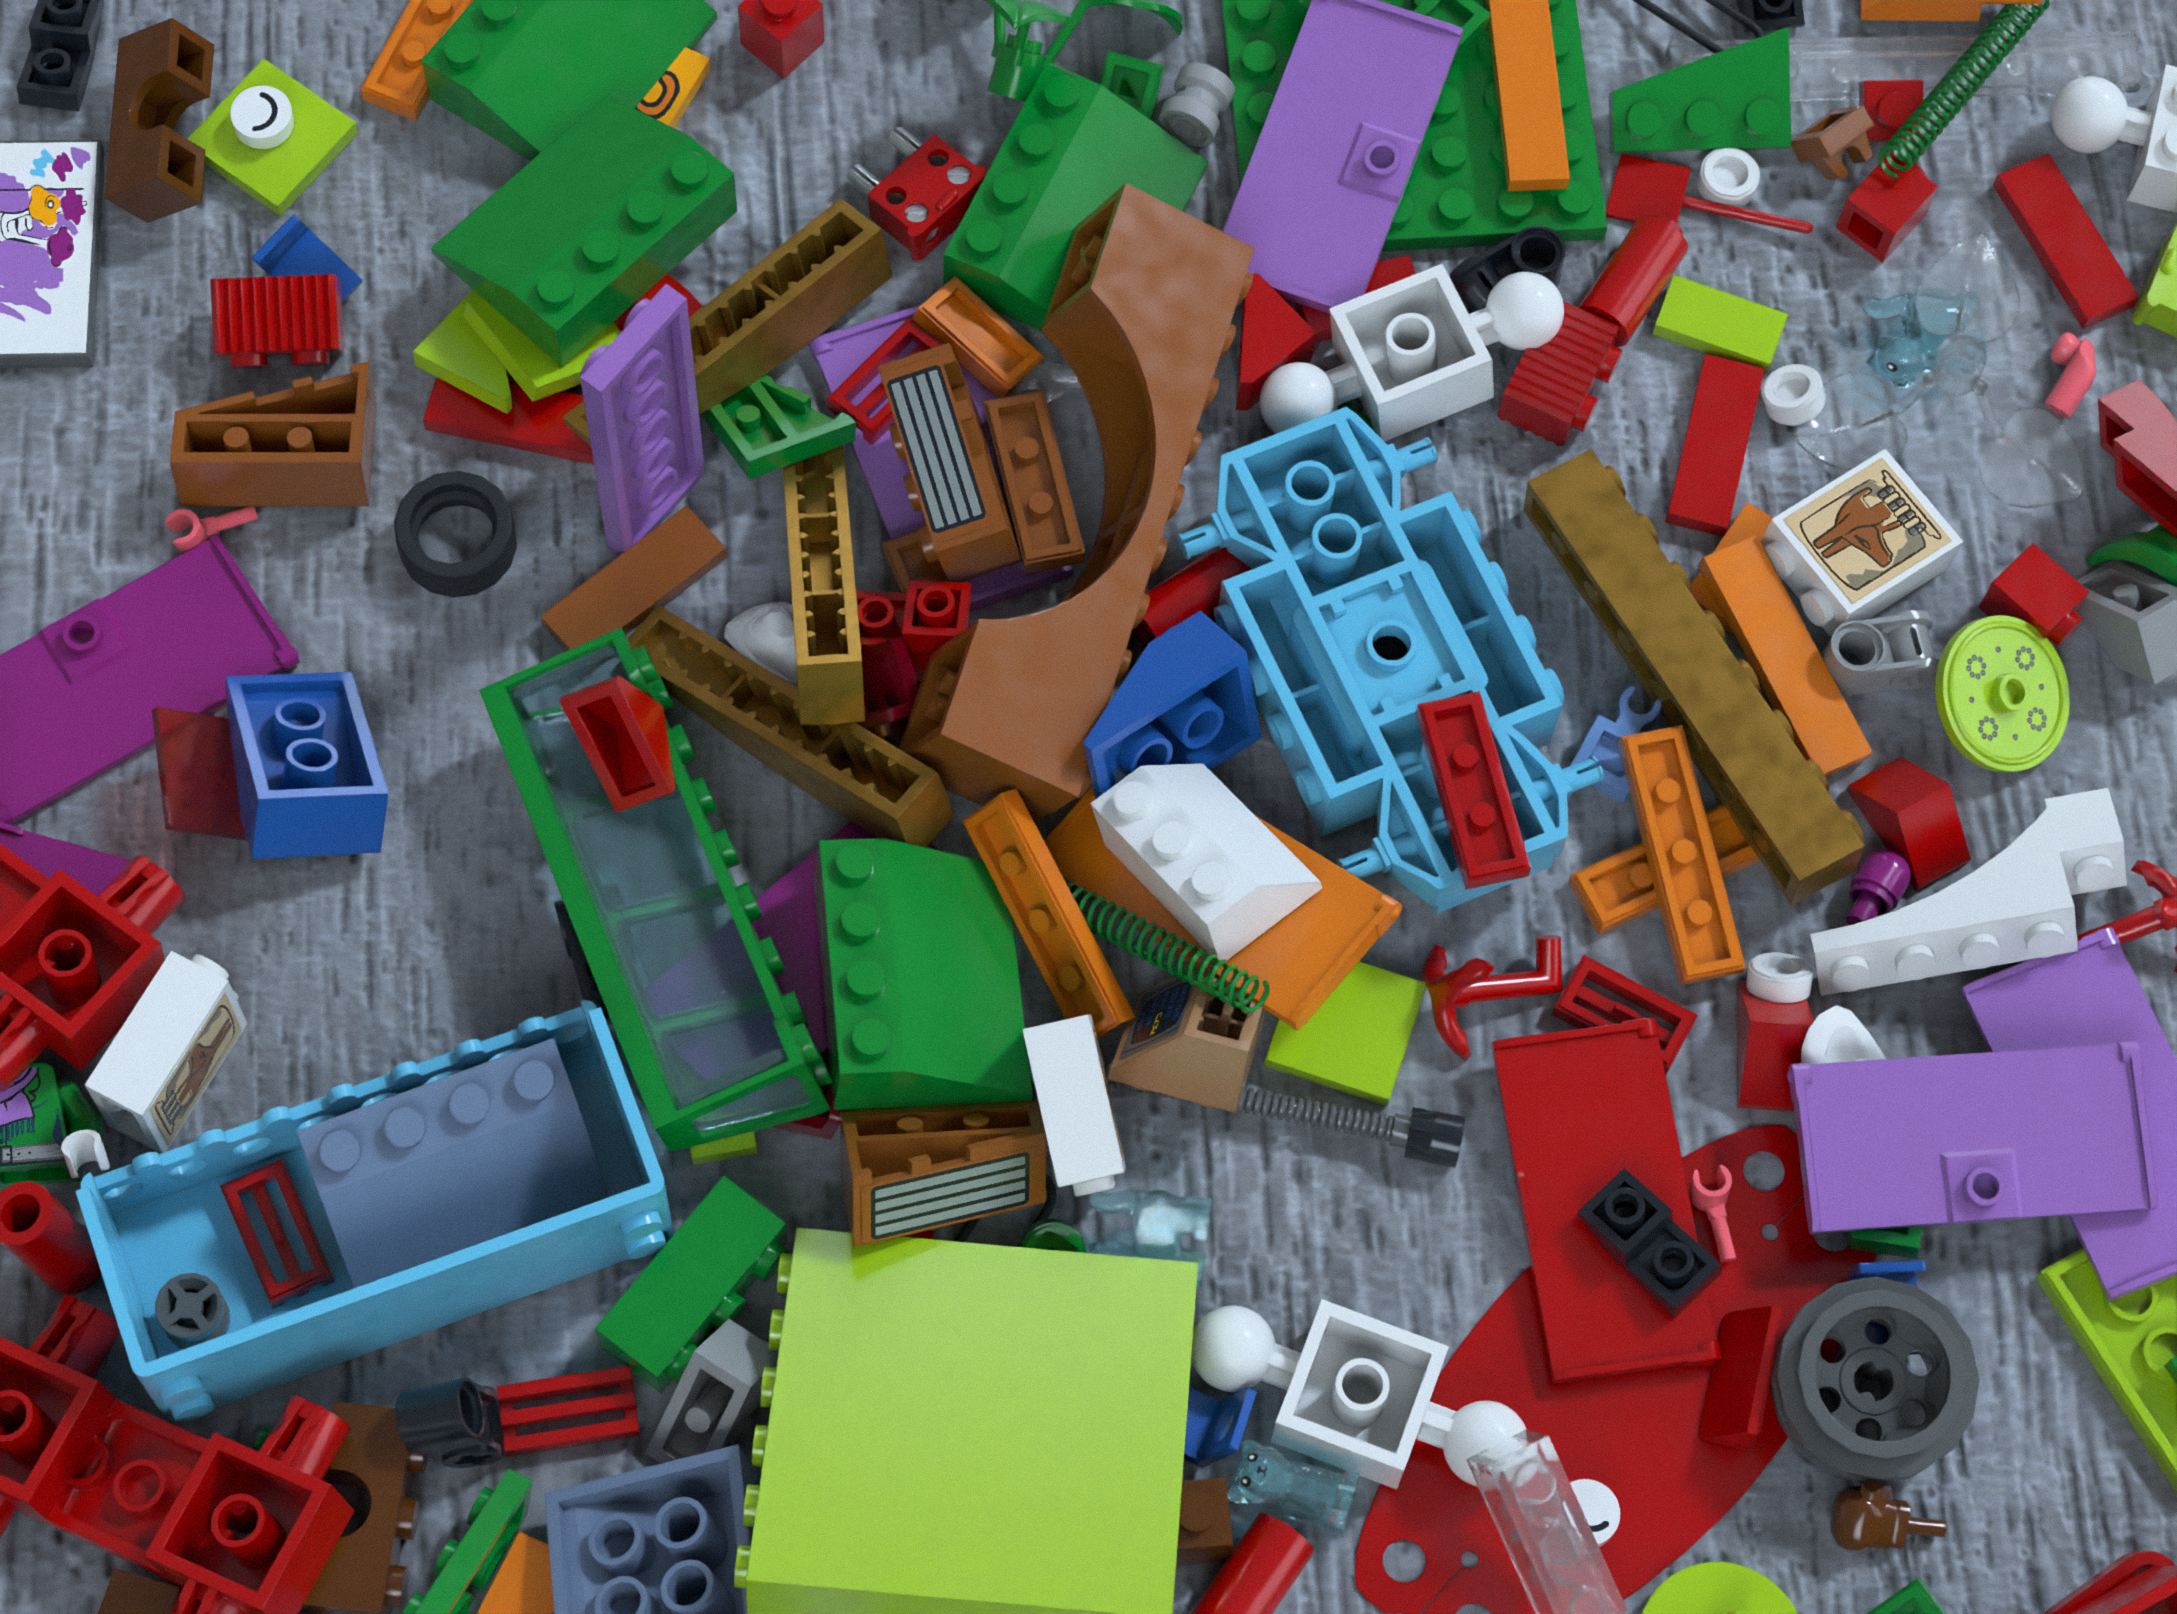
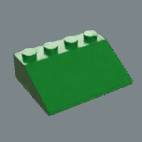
M474 0L423 57L421 63L432 101L532 161L605 96L608 95L635 109L685 47L692 50L716 22L718 17L717 12L704 0Z
M1047 62L943 254V286L956 276L995 312L1041 331L1075 227L1125 183L1185 212L1208 167V161L1101 84Z
M607 95L431 247V250L437 259L563 367L737 212L735 177L730 169L691 136Z
M886 838L819 840L814 872V890L830 1071L833 1081L834 1110L1031 1101L1032 1087L1028 1052L1022 1030L1025 1029L1013 919L984 862L974 858Z

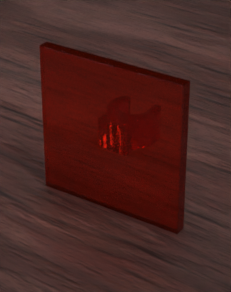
M162 707L154 708L152 710L165 829L247 841L240 814L229 718Z

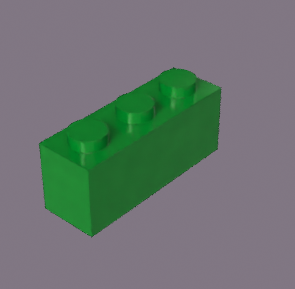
M723 1176L595 1327L599 1346L625 1366L630 1365L632 1372L659 1393H662L672 1380L679 1383L693 1352L710 1336L715 1328L721 1327L728 1319L735 1322L747 1303L742 1296L759 1277L766 1282L776 1273L779 1268L781 1253H789V1250L784 1247L788 1242L786 1223L727 1177Z

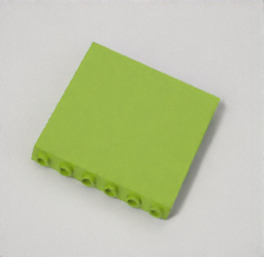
M796 1228L793 1254L781 1253L778 1268L777 1293L787 1294L785 1310L773 1309L770 1323L769 1350H779L777 1367L765 1366L762 1377L760 1405L762 1408H771L768 1425H756L753 1439L752 1466L762 1467L760 1485L747 1484L744 1501L743 1526L753 1527L751 1546L738 1545L734 1587L746 1588L747 1614H1173L1198 1263L911 1237H897L853 1247L850 1232Z

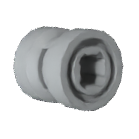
M1196 62L1187 63L1181 67L1174 82L1176 94L1165 101L1158 116V122L1162 129L1183 144L1204 147L1213 142L1220 124L1218 115L1228 109L1235 94V86L1223 72L1212 66Z

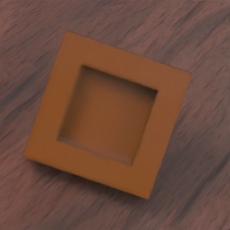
M1863 105L1835 109L1791 140V146L1800 162L1811 160L1826 179H1842L1849 175L1842 163V153L1844 150L1848 152L1854 164L1867 162L1871 159L1872 149L1866 131L1873 127L1874 124Z

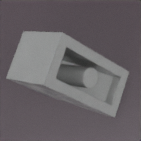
M2115 560L2076 580L2089 591L2077 613L2084 618L2083 622L2117 668L2153 685L2177 677V587Z
M728 1319L693 1352L645 1454L662 1464L732 1446L760 1406L764 1367H777L779 1350H769L768 1343Z

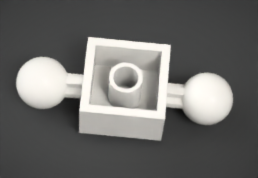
M2165 65L2147 101L2146 111L2128 107L2121 90L2104 78L2095 76L2081 77L2065 85L2055 97L2051 108L2052 128L2062 144L2080 153L2103 151L2111 147L2118 140L2138 145L2127 201L2177 213V67Z
M1443 263L1329 308L1333 348L1342 365L1326 372L1315 365L1304 362H1294L1279 367L1269 375L1261 389L1259 399L1261 415L1267 426L1277 434L1334 412L1338 409V405L1359 398L1368 418L1372 422L1371 424L1376 434L1385 442L1494 398L1493 360L1486 346L1499 341L1509 348L1526 350V348H1538L1550 342L1558 333L1564 319L1562 296L1557 287L1546 277L1533 272H1517L1506 276L1494 286L1488 296L1485 308L1469 314Z
M1321 1300L1302 1353L1276 1344L1268 1323L1255 1311L1242 1306L1230 1305L1212 1310L1198 1322L1193 1331L1191 1355L1193 1366L1198 1375L1212 1387L1222 1391L1238 1392L1246 1387L1252 1388L1263 1381L1287 1390L1275 1422L1271 1442L1396 1490L1415 1439L1443 1449L1445 1459L1454 1474L1464 1482L1482 1488L1497 1487L1512 1480L1524 1467L1529 1454L1527 1429L1517 1413L1508 1406L1495 1401H1476L1465 1405L1458 1411H1454L1430 1402L1449 1346L1329 1301Z

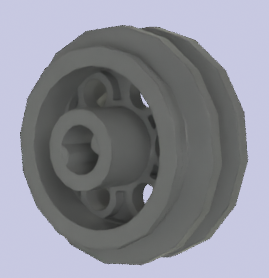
M1870 1277L1837 1283L1805 1304L1794 1315L1778 1342L1770 1390L1777 1421L1800 1455L1836 1478L1863 1483L1866 1479L1888 1483L1914 1477L1955 1448L1974 1418L1980 1378L1971 1340L1948 1307L1915 1285L1879 1277ZM1867 1323L1887 1327L1889 1333L1887 1342L1881 1345L1871 1343L1865 1335ZM1833 1339L1841 1345L1843 1357L1840 1362L1829 1363L1821 1357L1820 1346L1823 1340ZM1909 1353H1919L1927 1368L1926 1375H1914L1908 1370L1906 1358ZM1856 1371H1860L1865 1380L1876 1378L1879 1381L1881 1387L1880 1400L1875 1401L1870 1392L1858 1393L1854 1385ZM1819 1389H1829L1831 1403L1836 1409L1834 1412L1829 1413L1820 1397ZM1914 1401L1923 1407L1925 1419L1921 1425L1913 1426L1905 1422L1901 1415V1409L1905 1402ZM1873 1422L1879 1429L1878 1440L1875 1441L1856 1435L1855 1428L1857 1423Z

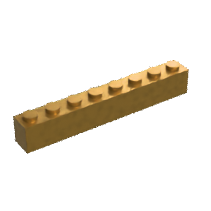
M1590 449L1529 480L1523 511L1653 703L1656 699L1661 700L1660 713L1670 727L1683 725L1691 759L1722 805L1725 806L1729 815L1789 904L1793 905L1856 871L1865 847L1863 844L1864 835L1858 821L1848 810L1841 811L1828 793L1829 785L1824 772L1814 760L1809 759L1806 761L1794 743V733L1787 718L1780 710H1771L1759 693L1760 685L1755 672L1745 660L1740 659L1737 661L1725 643V632L1720 621L1712 611H1703L1691 594L1692 586L1685 570L1678 562L1672 561L1670 563L1658 546V536L1649 518L1643 513L1636 514L1626 500L1623 482L1615 469L1610 465L1603 466L1593 450Z

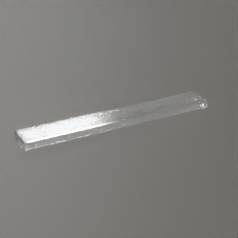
M2136 32L2026 33L2020 39V42L2014 46V49L2009 52L2008 56L2003 58L2002 63L1997 65L1996 70L1991 72L1990 77L1985 79L1984 84L1979 86V90L1973 93V97L2057 95L2071 81L2088 76L2104 78L2115 84L2122 93H2138L2143 84ZM2001 34L2005 39L2009 40L2006 35ZM1979 35L1789 39L1790 101L1859 99V82L1870 80H1923V98H1926ZM1993 39L1998 45L2002 46L1999 41ZM1716 40L1712 42L1726 50L1751 40ZM1696 41L1669 42L1666 50L1668 71L1714 53ZM1988 46L1991 51L1997 54L1992 47ZM1982 53L1984 57L1991 60L1986 54ZM1976 60L1981 66L1985 67L1980 61ZM1970 67L1974 72L1979 74L1973 67ZM1964 74L1968 79L1973 81L1972 78H1970L1967 74ZM1959 81V83H1960L1962 86H1964L1965 88H1967L1966 85H1964L1961 81ZM1953 88L1955 92H1957L1959 95H1961L1960 92H1958L1955 88Z

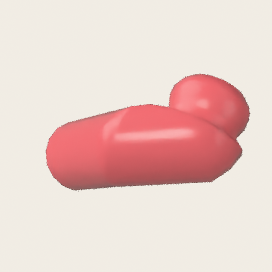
M2066 332L2061 335L2050 353L2051 359L2054 362L2062 364L2066 368L2044 401V405L2055 414L2070 419L2094 382L2096 364L2094 345L2086 338L2081 341L2071 332Z

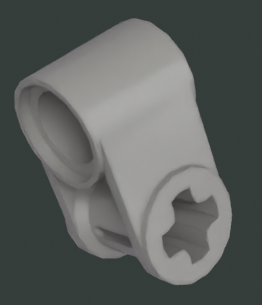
M1910 610L1887 617L1851 620L1842 623L1834 630L1821 653L1843 696L1849 697L1857 694L1893 689L1913 690L1935 683L1940 660L1935 657L1928 631L1933 624L1931 614L1923 610ZM1840 652H1849L1855 655L1862 665L1848 663L1841 656Z

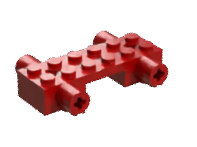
M0 843V1091H6L47 1046L81 1071L120 1030L164 963L165 957L161 942L155 939L152 934L181 905L185 896L181 888L169 876V873L159 868L146 856H135L106 888L96 896L61 869L49 879Z
M68 1294L62 1296L44 1329L29 1349L0 1337V1539L16 1511L24 1513L182 1586L183 1588L168 1614L299 1613L355 1511L331 1484L322 1481L351 1430L344 1420L318 1404H314L297 1395L290 1396L259 1452L215 1432L210 1440H207L116 1399L98 1380L94 1379L120 1334L117 1321L95 1306L80 1301Z

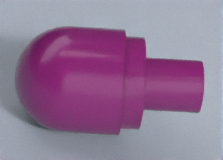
M1880 849L1870 853L1863 860L1851 881L1849 895L1854 904L1846 917L1848 925L1875 918L1877 915L1881 916L1890 913L1891 910L1897 907L1911 878L1909 864L1901 854L1889 849Z

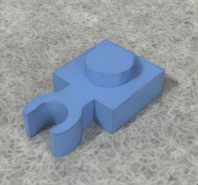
M1633 686L1624 690L1616 708V723L1598 714L1571 763L1573 765L1588 759L1590 756H1595L1599 761L1597 767L1600 765L1602 767L1604 781L1594 783L1590 787L1623 804L1630 791L1617 742L1622 736L1647 732L1655 724L1661 710V700L1656 699L1651 711L1647 714L1639 715L1631 711L1628 704L1635 691Z

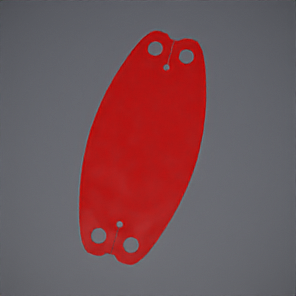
M1771 1124L1750 1127L1706 1144L1682 1157L1688 1193L1696 1169L1700 1175L1701 1185L1710 1191L1719 1190L1716 1181L1718 1165L1725 1166L1732 1175V1185L1725 1209L1736 1259L1720 1262L1711 1223L1708 1221L1707 1214L1704 1211L1698 1210L1691 1203L1698 1244L1721 1264V1275L1707 1287L1717 1341L1721 1322L1725 1314L1732 1311L1772 1305L1781 1307L1782 1312H1784L1780 1332L1781 1337L1794 1315L1805 1304L1835 1284L1848 1282V1267L1858 1263H1874L1876 1253L1851 1249L1850 1245L1843 1250L1829 1251L1819 1246L1813 1234H1809L1797 1134L1786 1126ZM1760 1151L1770 1152L1782 1162L1785 1170L1784 1179L1774 1190H1757L1746 1181L1743 1173L1744 1163L1753 1153ZM1802 1197V1199L1793 1207V1205ZM1791 1209V1211L1782 1219V1217ZM1780 1221L1776 1226L1778 1230L1777 1238L1774 1240L1765 1239L1761 1232L1763 1226L1766 1224L1775 1226ZM1530 1265L1502 1293L1461 1343L1438 1376L1430 1398V1402L1454 1411H1458L1465 1405L1476 1401H1495L1511 1408L1523 1421L1529 1436V1454L1524 1467L1517 1476L1503 1485L1490 1488L1476 1487L1464 1482L1454 1474L1445 1459L1443 1449L1415 1439L1397 1490L1380 1484L1369 1509L1356 1551V1587L1370 1603L1386 1614H1419L1462 1568V1554L1466 1551H1472L1478 1557L1477 1565L1474 1568L1463 1567L1421 1614H1456L1457 1610L1472 1603L1482 1605L1491 1614H1603L1650 1582L1709 1531L1740 1500L1787 1440V1434L1777 1421L1770 1387L1761 1432L1751 1447L1744 1451L1708 1442L1699 1436L1712 1366H1678L1552 1384ZM1833 1339L1823 1340L1820 1346L1821 1357L1825 1361L1833 1363L1841 1345ZM1533 1438L1547 1441L1551 1444L1568 1483L1579 1479L1595 1480L1607 1486L1617 1498L1620 1507L1619 1525L1609 1541L1599 1547L1598 1551H1581L1570 1548L1555 1535L1550 1522V1510L1558 1493ZM1395 1541H1412L1419 1545L1424 1552L1426 1559L1425 1569L1416 1580L1406 1583L1399 1582L1391 1578L1385 1571L1383 1555L1387 1547Z

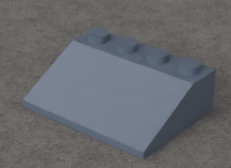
M554 1038L296 1131L354 1288L609 1197L583 1117Z
M737 1444L544 1493L554 1614H747L746 1588L734 1587L735 1563L738 1545L751 1546L753 1527L743 1526L744 1501L747 1484L760 1485L761 1473L756 1466H752V1461L740 1445Z

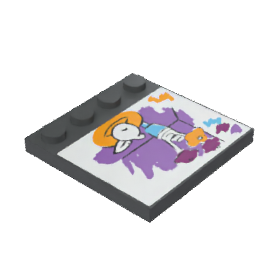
M101 140L0 141V368L93 367L105 157Z

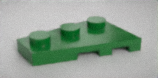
M508 1469L495 1490L485 1487L480 1492L467 1518V1524L471 1525L466 1535L460 1543L451 1539L446 1544L432 1572V1576L436 1578L434 1584L426 1596L419 1593L414 1594L402 1614H468L473 1601V1595L468 1593L470 1588L474 1587L479 1591H483L487 1587L528 1514L532 1480Z

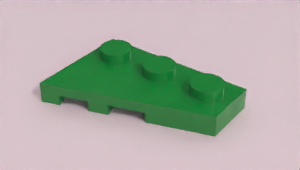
M1789 27L1610 92V153L1714 151L1725 148H1737L1740 150L1790 148Z

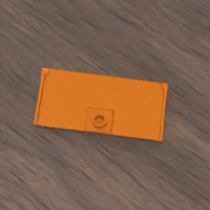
M1092 786L1044 840L1062 876L1067 877L1068 883L1075 881L1078 888L1085 886L1088 893L1091 891L1096 892L1097 898L1106 897L1107 903L1114 901L1117 908L1125 907L1127 914L1135 912L1137 919L1145 917L1147 924L1154 922L1157 929L1166 928L1167 935L1174 932L1177 935V940L1185 938L1187 945L1195 943L1198 950L1203 949L1197 940L1105 846L1090 804L1095 800ZM1257 817L1321 882L1322 889L1228 959L1227 962L1228 967L1236 964L1239 972L1247 970L1249 977L1253 975L1258 976L1259 989L1253 998L1257 1002L1264 992L1265 987L1262 982L1268 981L1270 991L1263 1004V1009L1298 1031L1309 1021L1378 938L1382 937L1396 921L1402 911V904ZM1120 912L1117 916L1122 918V913ZM1132 918L1128 919L1127 922L1129 924L1132 923ZM1142 923L1136 927L1139 932L1142 928ZM1152 928L1145 934L1148 938L1151 936ZM1162 933L1155 940L1158 944L1162 939ZM1170 939L1164 947L1167 950L1170 949L1172 939ZM1183 944L1178 946L1174 953L1175 955L1179 956ZM1192 949L1185 956L1184 960L1186 962L1189 961L1192 955ZM1202 954L1198 957V959L1195 962V966L1197 967L1200 965L1202 961ZM1213 960L1208 963L1205 968L1206 970L1210 971ZM1223 965L1217 970L1215 978L1218 979L1221 975ZM1233 970L1227 976L1224 983L1225 985H1228V983L1230 982L1233 976ZM1242 976L1237 982L1236 987L1234 989L1236 992L1240 988L1244 976ZM1254 981L1250 983L1249 987L1247 988L1245 997H1247L1250 994L1254 986Z

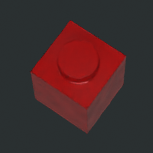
M744 0L738 6L740 44L783 80L824 43L823 4L818 0Z
M1890 151V156L1895 163H1897L1900 166L1907 165V163L1899 160L1895 156V154ZM1886 156L1883 158L1884 164L1893 173L1898 174V178L1885 173L1879 163L1847 198L1836 225V229L1882 263L1926 216L1938 188L1935 183L1929 180L1927 174L1919 166L1913 164L1912 169L1909 171H1901L1894 168L1888 162Z
M2032 543L1992 581L1978 608L1989 617L2003 615L2021 619L2034 626L2044 639L2047 638L2049 642L2052 641L2059 647L2083 622L2084 618L2077 612L2089 591L2038 546Z

